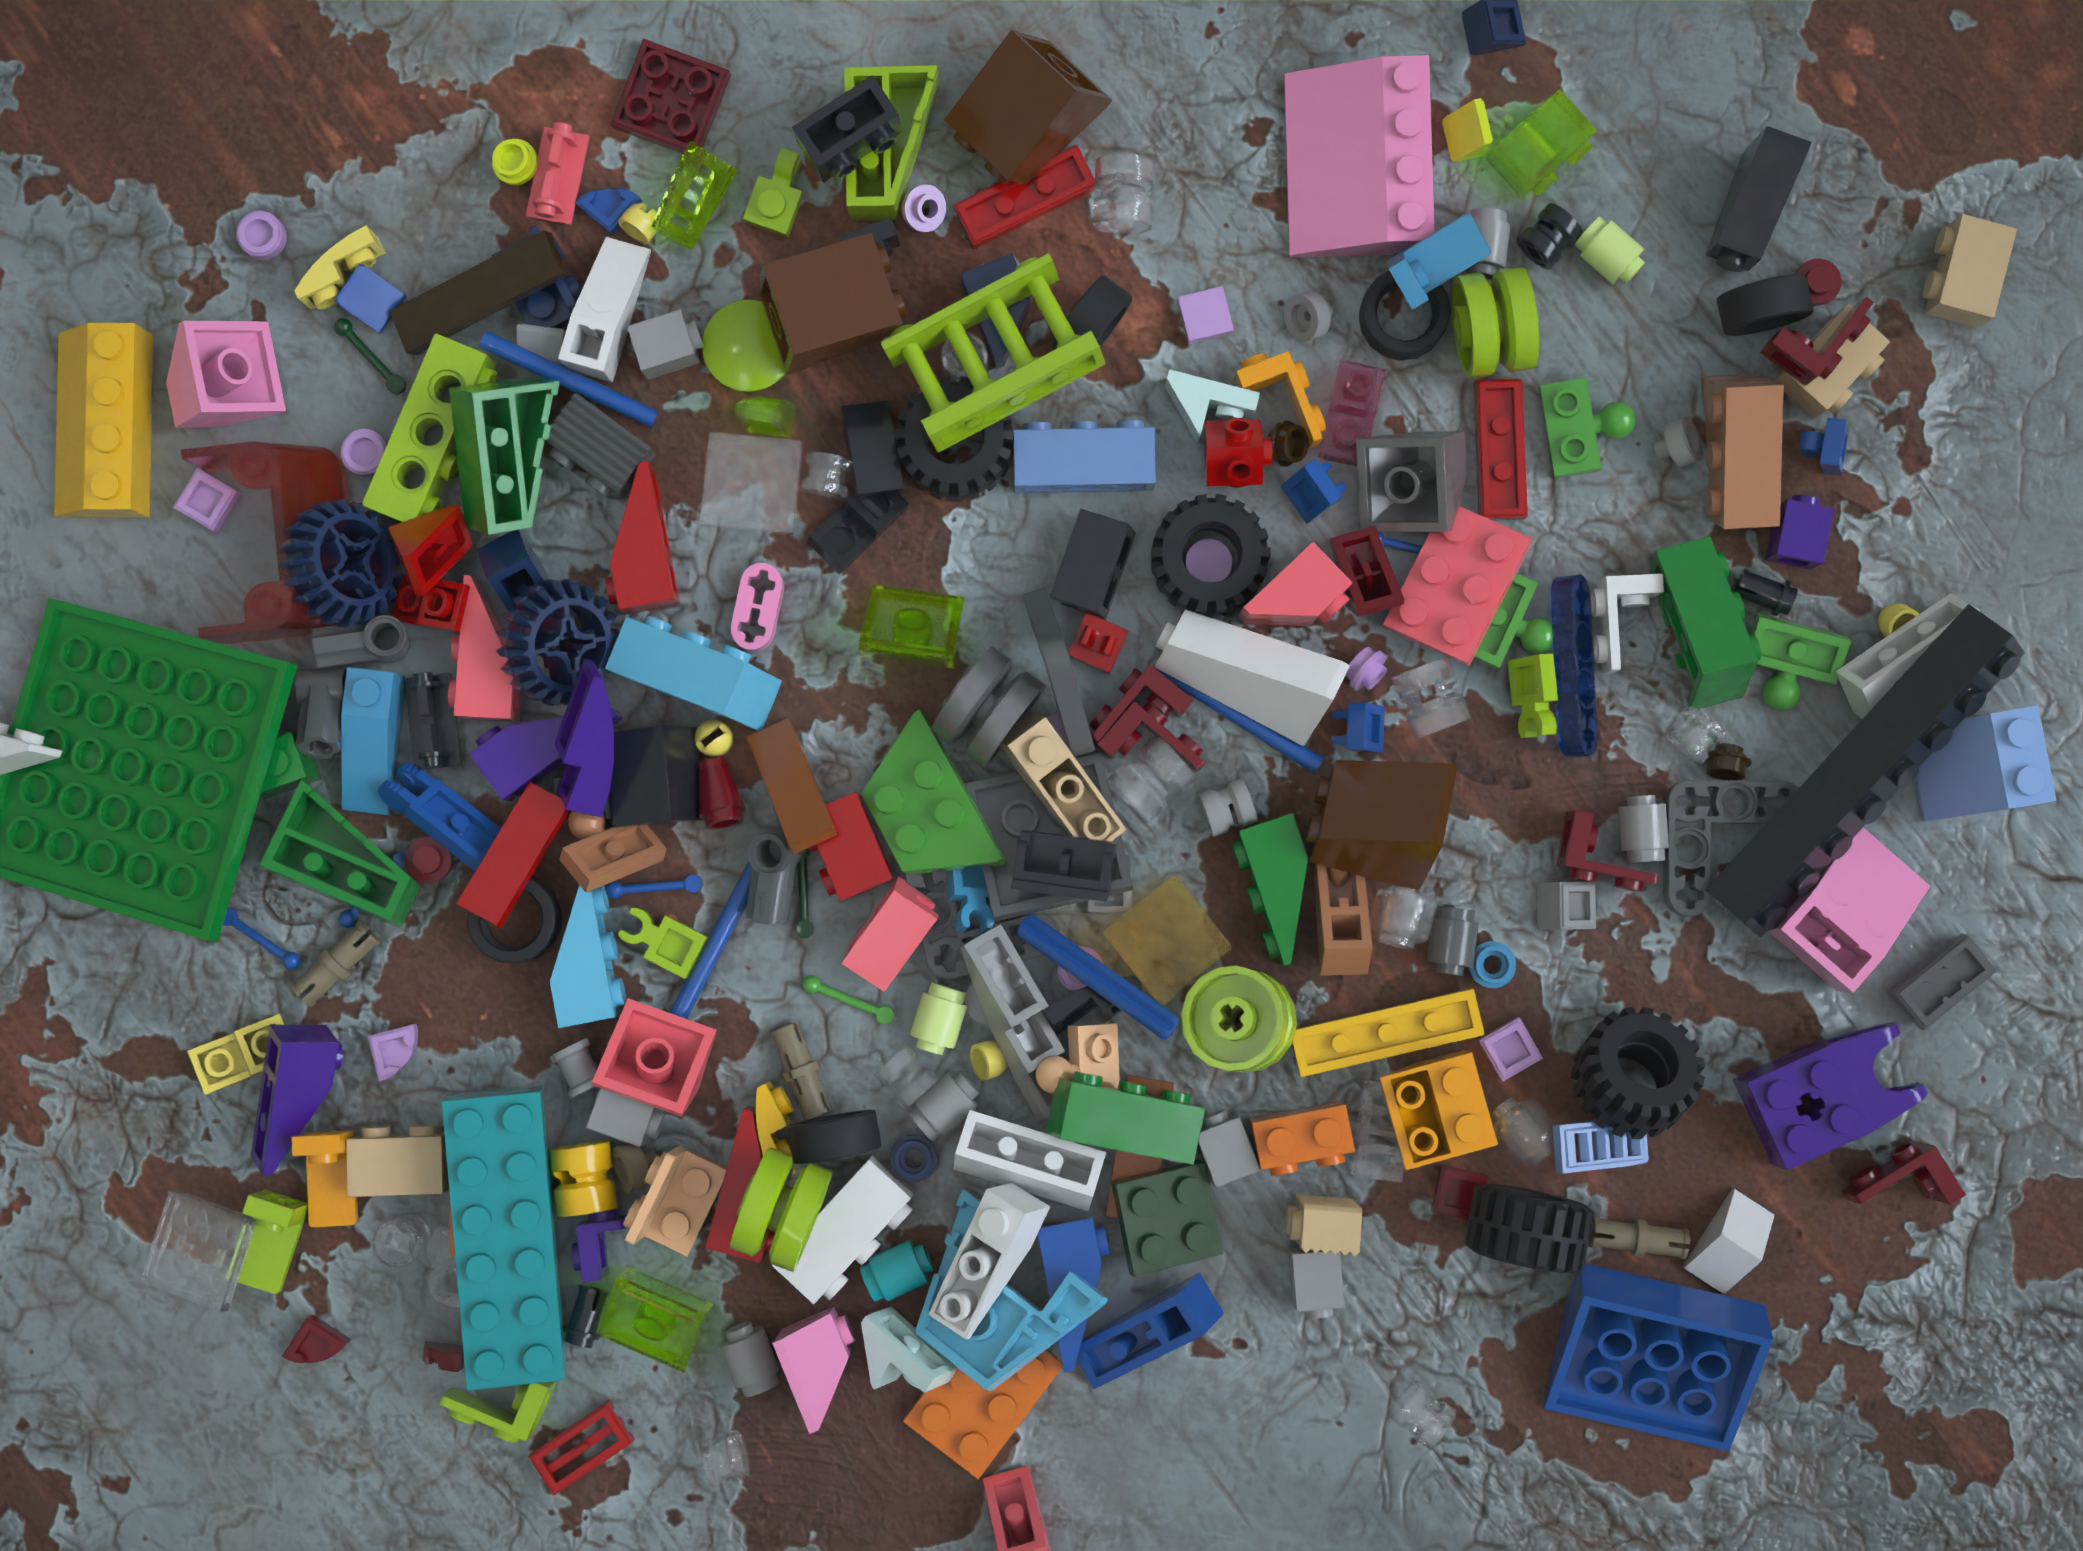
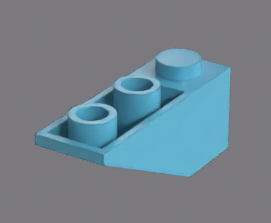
M579 885L550 979L558 1028L618 1017L621 1015L620 1006H625L627 1001L622 978L615 979L612 960L618 959V949L614 933L612 931L606 932L603 914L609 913V900L604 885L587 893Z

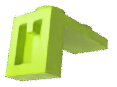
M266 1189L248 1195L242 1214L254 1217L234 1277L236 1282L272 1294L282 1291L308 1212L307 1202Z
M557 1381L520 1385L511 1406L512 1409L518 1411L517 1414L457 1388H451L445 1392L439 1404L450 1409L448 1414L452 1418L467 1424H475L476 1421L493 1427L492 1433L498 1438L517 1443L519 1439L527 1441L536 1432Z

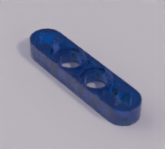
M1581 574L1556 577L1551 585L1553 655L1558 701H1556L1558 743L1561 752L1567 758L1588 757L1595 753L1598 740L1590 589L1587 580Z

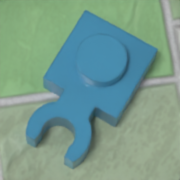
M982 865L965 867V870L947 871L948 901L961 902V909L957 912L954 919L956 931L963 933L970 927L969 915L978 919L980 934L991 930L995 920L992 910L986 905V903H990Z

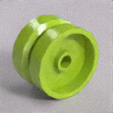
M1522 266L1497 269L1491 284L1480 272L1456 275L1452 281L1451 313L1456 350L1464 375L1468 379L1491 376L1495 372L1499 360L1510 373L1534 369L1537 366L1539 357V324L1535 295L1526 269Z
M1237 965L1215 968L1200 977L1186 994L1181 1012L1183 1035L1192 1052L1207 1065L1231 1072L1261 1071L1278 1062L1292 1045L1297 1027L1295 1004L1286 988L1269 974ZM1244 1011V1014L1240 1017L1243 1026L1238 1028L1235 1018L1238 1013Z
M769 1147L760 1162L756 1174L752 1175L742 1198L730 1248L753 1257L762 1250L771 1230L775 1232L769 1251L770 1263L794 1272L815 1225L833 1171L809 1163L801 1169L792 1189L788 1187L794 1168L792 1155Z

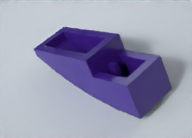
M584 659L554 743L562 762L566 764L557 791L566 810L602 818L610 791L614 764V729L610 702L603 678L594 661Z

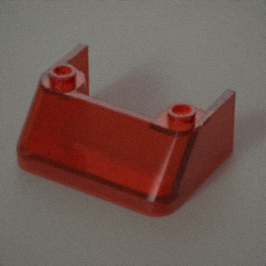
M253 441L181 449L183 460L206 472L231 469L234 479L240 485L252 490L271 489L278 565L282 560L287 559V554L279 546L283 541L289 540L284 530L290 524L296 523L295 516L301 511L311 508L313 504L322 501L329 502L335 499H346L348 502L344 464L337 454L325 447ZM278 566L280 581L260 583L247 593L244 601L245 623L198 628L200 638L228 645L312 635V628L334 626L336 623L332 625L321 624L319 616H306V602L301 604L292 602L296 590L294 586L283 585L287 578L290 577L289 572Z

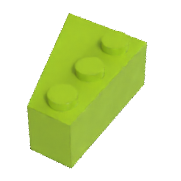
M938 65L844 67V91H849L873 75L899 114L902 132L897 135L898 140L893 146L880 154H874L873 151L858 160L856 169L846 176V201L851 221H880L890 217L892 220L898 219L901 202L905 196L940 86Z

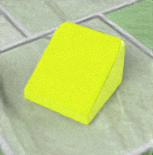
M1481 98L1474 99L1447 115L1442 121L1452 162L1485 156L1493 142L1484 100L1482 101Z

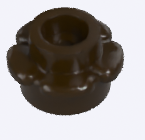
M1285 420L1283 423H1276L1267 436L1272 441V460L1278 462L1280 466L1288 467L1293 462H1300L1306 456L1309 441L1307 433L1302 426Z
M1729 743L1715 745V750L1707 752V755L1704 756L1705 762L1708 763L1707 774L1721 780L1736 781L1744 779L1746 767H1750L1752 761L1743 754L1744 749L1741 746Z

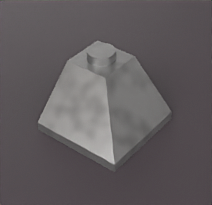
M1426 431L1356 439L1360 530L1375 526L1377 532H1449L1452 530L1467 478L1465 431Z

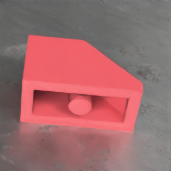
M1028 1465L983 1478L998 1551H1052Z

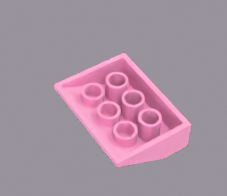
M1429 55L1382 56L1285 73L1284 103L1289 258L1393 255L1401 253L1434 233Z

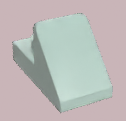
M1170 369L1165 389L1196 442H1199L1208 408L1216 410L1215 416L1223 420L1243 417L1252 419L1260 395L1259 392Z
M892 1306L865 1316L861 1322L870 1383L873 1389L897 1380L903 1373V1377L910 1385L926 1393L950 1382L958 1369L952 1362L915 1333L916 1328Z

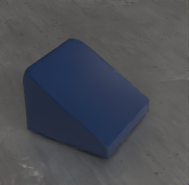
M1480 0L1462 12V20L1471 55H1481L1517 48L1527 44L1517 0Z

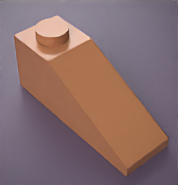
M1314 863L1316 930L1320 976L1368 974L1373 947L1365 877Z

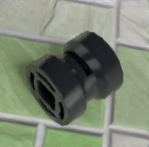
M1549 203L1538 214V222L1534 227L1525 228L1517 237L1516 242L1531 261L1544 269L1550 270L1561 259V251L1566 246L1574 245L1583 231L1571 214L1562 207Z

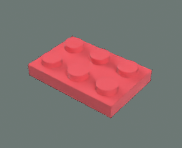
M1458 506L1451 531L1429 533L1401 588L1404 604L1391 608L1383 623L1385 629L1469 667L1532 544V538Z

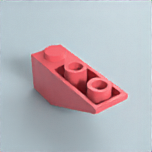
M464 575L463 584L469 585L470 590L460 633H454L452 638L451 655L452 660L457 661L456 680H451L449 683V707L454 708V716L462 719L520 722L522 691L510 685L513 676L506 675L501 670V667L508 658L501 657L496 652L497 649L506 645V639L499 637L496 631L502 628L481 581L471 575Z

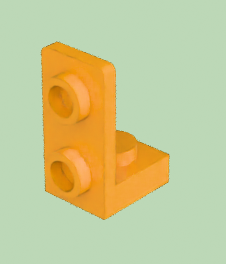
M355 1130L307 1132L292 1137V1156L306 1155L308 1220L310 1227L350 1226L358 1222L357 1197H347L346 1139L355 1137Z

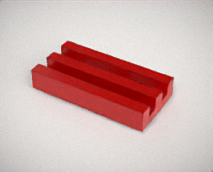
M610 1400L528 1455L553 1496L635 1440L632 1433L628 1432L624 1427L625 1423L622 1418L614 1412L613 1409L615 1407ZM604 1416L608 1424L549 1464H546L543 1459L544 1456ZM611 1433H615L618 1438L617 1441L559 1480L555 1478L553 1472Z

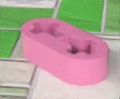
M756 563L744 571L740 580L732 617L731 635L733 640L742 649L749 652H759L766 649L772 643L784 594V581L781 574L772 565L767 563ZM762 573H768L769 581L775 584L774 590H766L764 592L762 605L755 604L757 590L750 586L752 579L759 580ZM754 610L760 611L758 625L765 629L764 636H756L753 643H748L747 635L740 631L742 624L750 625Z

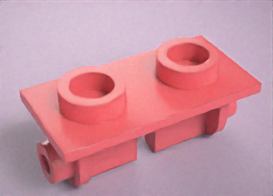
M554 122L553 128L544 127L538 153L539 164L533 177L526 217L572 226L576 207L575 202L578 197L590 138L589 135L572 132V126L561 122Z

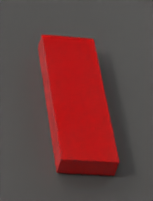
M1076 144L1051 159L1027 184L1008 181L1006 184L998 182L954 204L953 209L973 249H976L1096 190L1098 185Z
M1522 379L1475 380L1473 389L1478 514L1490 520L1526 519L1528 517Z
M531 782L528 783L456 903L460 908L501 929L570 813V810L565 809L560 797Z

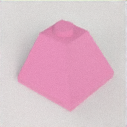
M182 321L178 324L166 381L175 428L221 427L282 414L286 411L268 322Z
M834 1306L782 1328L772 1343L809 1434L819 1430L852 1352L850 1343L856 1341L847 1316L838 1317Z

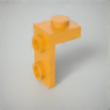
M1289 351L1269 359L1266 353H1261L1240 363L1242 369L1236 371L1233 379L1235 386L1257 391L1283 381L1299 424L1307 433L1309 448L1318 446L1322 440L1321 432L1326 430V425L1318 405L1310 406L1304 391L1305 388L1309 387V382L1300 361L1293 363Z

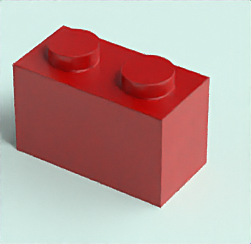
M854 792L826 804L838 835L809 847L811 853L819 850L826 867L819 870V874L828 895L832 896L837 893L840 901H846L895 880L860 794Z

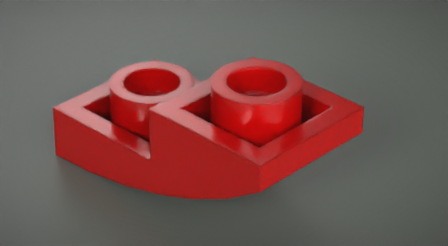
M401 575L403 580L399 582L398 596L395 599L392 612L393 617L404 624L460 632L470 590L469 585L439 580L425 596H416L407 575Z

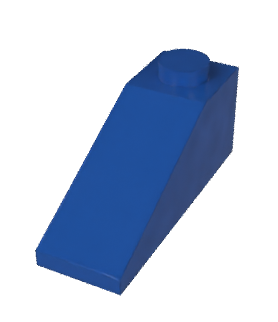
M1093 1218L1040 1228L1038 1239L1050 1299L1069 1272L1076 1273L1096 1289L1102 1270L1101 1256L1110 1254L1105 1227L1095 1228ZM1088 1318L1058 1340L1064 1373L1075 1370Z
M1199 1272L1163 1290L1082 1340L1077 1362L1093 1389H1096L1205 1335L1224 1312Z

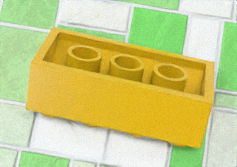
M85 323L58 333L54 516L57 518H150L154 335L136 323Z

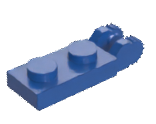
M407 762L402 764L396 770V775L400 783L407 787L408 790L390 779L389 781L386 780L378 788L379 796L391 809L397 813H404L406 818L476 872L501 828L439 779L434 780L422 769H418L417 766L413 765V763Z

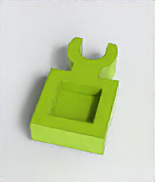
M1538 654L1507 660L1512 707H1522V714L1518 722L1520 737L1534 738L1540 735L1556 734V719L1549 710V702L1558 701L1553 654Z
M631 908L629 913L642 921V930L636 935L626 930H620L618 933L619 937L630 944L643 942L648 944L649 947L643 958L687 979L708 936L667 915L664 916L660 926L654 924L650 913L646 910Z

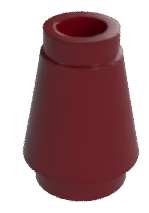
M715 757L699 762V818L705 820L706 828L710 830L724 829L743 822L742 811L745 810V806L726 764V759Z

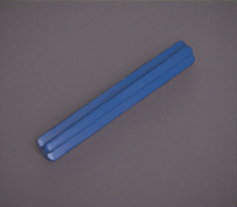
M1029 914L1020 923L1017 933L1022 940L1155 1035L1166 1040L1175 1031L1179 1023L1175 1014L1037 916Z

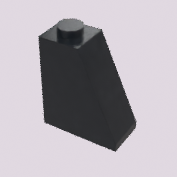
M1769 126L1764 128L1741 155L1706 251V256L1717 259L1716 264L1721 268L1734 272H1742L1743 269L1749 271L1761 260L1812 142Z

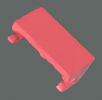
M897 876L846 947L841 964L885 992L938 919V914L933 911L936 904L923 893L906 883V880Z

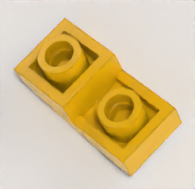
M771 1081L757 1087L756 1124L762 1154L764 1156L767 1149L771 1147L792 1155L788 1138L779 1139L776 1131L791 1123L788 1114L794 1110L782 1086L774 1089ZM793 1168L791 1177L797 1173L795 1168Z

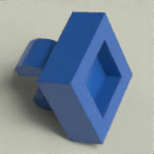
M1827 417L1825 434L1815 431L1801 432L1800 455L1821 458L1820 466L1823 474L1842 476L1850 431L1847 419Z
M1317 459L1303 466L1281 485V488L1306 524L1318 518L1343 497L1341 493L1346 488L1343 482L1335 486L1326 474L1332 466L1328 462L1319 464Z
M1366 702L1348 703V710L1339 709L1332 712V718L1347 720L1348 724L1347 734L1341 737L1332 736L1331 742L1336 745L1346 746L1347 750L1363 753H1383L1385 707Z

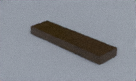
M543 230L389 312L406 353L415 355L429 348L435 333L448 338L568 276V273L551 232Z

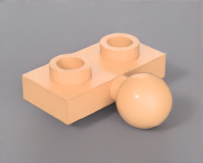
M1117 1023L1068 1026L1069 1062L1060 1056H1049L1043 1059L1036 1069L1038 1085L1042 1090L1050 1094H1054L1059 1078L1073 1080L1075 1071L1103 1077L1102 1086L1118 1088L1120 1076Z

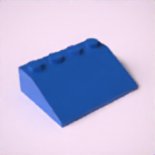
M1585 1263L1584 1270L1576 1272L1566 1300L1544 1398V1409L1729 1452L1773 1342L1766 1305Z

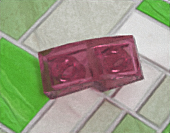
M1345 360L1339 361L1325 421L1326 430L1323 431L1318 458L1357 466L1356 439L1371 437L1386 369Z

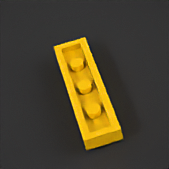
M1470 988L1296 1028L1292 1048L1298 1074L1300 1077L1485 1034L1475 991Z

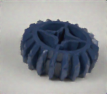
M335 499L329 502L322 501L313 504L307 510L301 511L295 516L296 523L290 524L284 530L289 540L283 541L279 548L287 554V559L282 560L278 566L289 572L290 577L287 578L283 585L294 586L296 594L292 602L299 604L306 602V616H319L321 624L332 625L336 623L338 627H349L356 623L364 624L388 610L387 602L393 601L398 596L393 586L398 585L403 580L395 571V567H398L401 561L394 556V542L389 540L386 535L390 525H377L378 512L370 510L364 512L362 503L352 502L348 504L346 499Z
M555 579L543 580L542 586L535 584L527 586V597L520 595L513 597L517 608L516 612L506 611L502 613L504 618L509 621L507 629L496 631L499 637L506 639V645L496 650L499 656L508 658L501 667V670L506 675L513 676L510 685L517 690L524 691L526 698L533 701L540 700L543 704L555 706L559 703L568 706L584 659L594 661L601 675L603 672L611 673L605 667L614 647L612 646V640L617 638L620 633L618 629L610 627L617 615L612 611L605 610L608 600L604 599L603 596L594 595L595 589H592V587L584 584L579 585L575 580L563 579L560 582ZM569 607L579 618L582 630L576 628L574 617L569 614ZM535 655L542 656L544 667L549 669L550 679L541 671Z

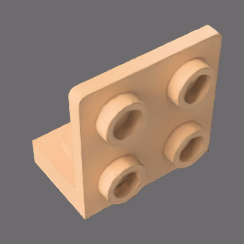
M682 1145L668 1153L664 1151L661 1157L656 1156L644 1180L651 1187L647 1195L643 1194L640 1200L636 1199L625 1218L623 1226L630 1229L625 1241L634 1245L645 1236L686 1257L690 1255L722 1188L727 1167Z

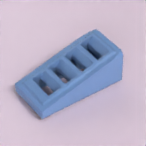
M1596 1119L1552 1125L1556 1173L1645 1164L1649 1160L1647 1134L1643 1139H1632L1630 1132H1626L1623 1137L1612 1134L1613 1128L1606 1124L1602 1129L1594 1123ZM1576 1133H1577V1138H1578V1151H1579V1159H1578V1160H1576L1575 1137H1574V1134H1576Z

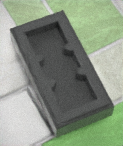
M1961 934L1889 993L1920 1030H1925L1997 972V970L1968 934Z

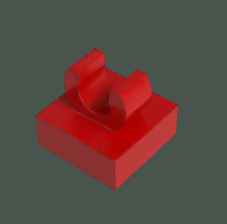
M1086 612L1069 649V657L1110 675L1129 630Z

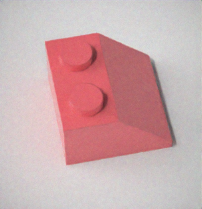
M1312 542L1244 606L1237 618L1244 625L1310 626L1317 618L1325 624L1350 600L1344 592L1353 582Z

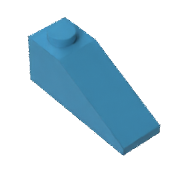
M347 667L341 711L342 810L390 815L391 813L390 806L385 804L379 796L378 788L386 780L389 781L391 779V781H395L406 696L404 678L408 677L395 672Z

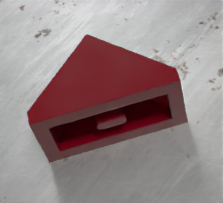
M1375 526L1330 538L1336 566L1353 582L1344 592L1350 598L1346 603V607L1358 617L1404 604V597Z

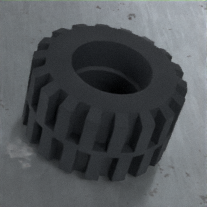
M950 376L940 378L941 383L939 384L949 402L955 403L972 394L974 387L969 378L960 376L959 381H951ZM922 392L917 396L912 393L906 400L908 406L905 411L901 409L899 413L898 429H895V440L903 468L908 477L910 476L913 479L914 484L922 491L924 489L929 491L934 498L941 500L942 496L949 497L950 502H961L960 498L970 496V500L980 497L979 493L983 490L991 491L997 486L996 481L1000 476H1005L1008 471V463L1013 457L1014 436L1010 415L981 430L983 444L980 451L972 459L960 464H948L939 461L931 454L928 448V434L921 420L929 417L932 410Z
M1206 494L1197 495L1193 501L1188 502L1186 499L1177 504V508L1172 512L1169 511L1163 518L1160 527L1156 531L1151 549L1152 575H1155L1157 580L1156 586L1160 593L1164 592L1168 597L1167 601L1174 607L1178 605L1185 610L1204 614V616L1214 618L1216 614L1223 613V616L1230 614L1236 608L1243 607L1249 602L1265 579L1269 569L1268 561L1271 558V547L1267 546V539L1269 537L1266 529H1261L1258 524L1260 518L1254 511L1252 513L1247 512L1244 509L1245 504L1236 499L1235 503L1226 500V495L1216 494L1215 498H1207ZM1201 531H1214L1224 535L1233 543L1238 559L1235 570L1228 578L1219 582H1205L1195 578L1188 572L1183 564L1182 551L1186 541L1193 534Z
M1633 1007L1623 1008L1619 1015L1614 1011L1607 1015L1602 1022L1598 1023L1577 1051L1573 1059L1576 1063L1571 1068V1079L1577 1080L1572 1089L1575 1097H1582L1584 1099L1580 1106L1586 1115L1592 1112L1597 1117L1594 1123L1603 1129L1607 1124L1613 1128L1612 1134L1623 1137L1626 1132H1630L1632 1139H1643L1647 1133L1653 1138L1661 1135L1665 1129L1669 1130L1700 1095L1698 1091L1703 1087L1705 1079L1700 1074L1705 1068L1704 1058L1696 1057L1695 1055L1700 1047L1695 1039L1689 1041L1685 1035L1688 1030L1682 1024L1676 1027L1670 1023L1671 1016L1662 1013L1660 1017L1655 1016L1653 1009L1643 1007L1639 1013H1636ZM1618 1058H1628L1642 1064L1651 1073L1656 1089L1645 1088L1631 1081L1621 1069Z
M1499 1184L1479 1185L1474 1187L1464 1244L1479 1255L1513 1265L1557 1273L1582 1271L1585 1266L1594 1211L1581 1202L1544 1192Z

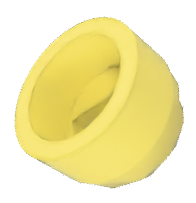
M637 203L626 209L618 220V224L630 237L642 244H648L658 230L660 218L654 209L646 213L647 204Z
M1893 603L1888 605L1879 614L1877 620L1879 630L1887 637L1918 616L1919 613L1905 604Z
M715 719L707 720L696 729L695 744L704 755L720 757L725 755L732 747L733 734L729 726L724 722ZM720 728L724 734L705 747L701 741Z
M983 1041L971 1046V1065L977 1077L982 1081L998 1077L1008 1068V1064L997 1041Z

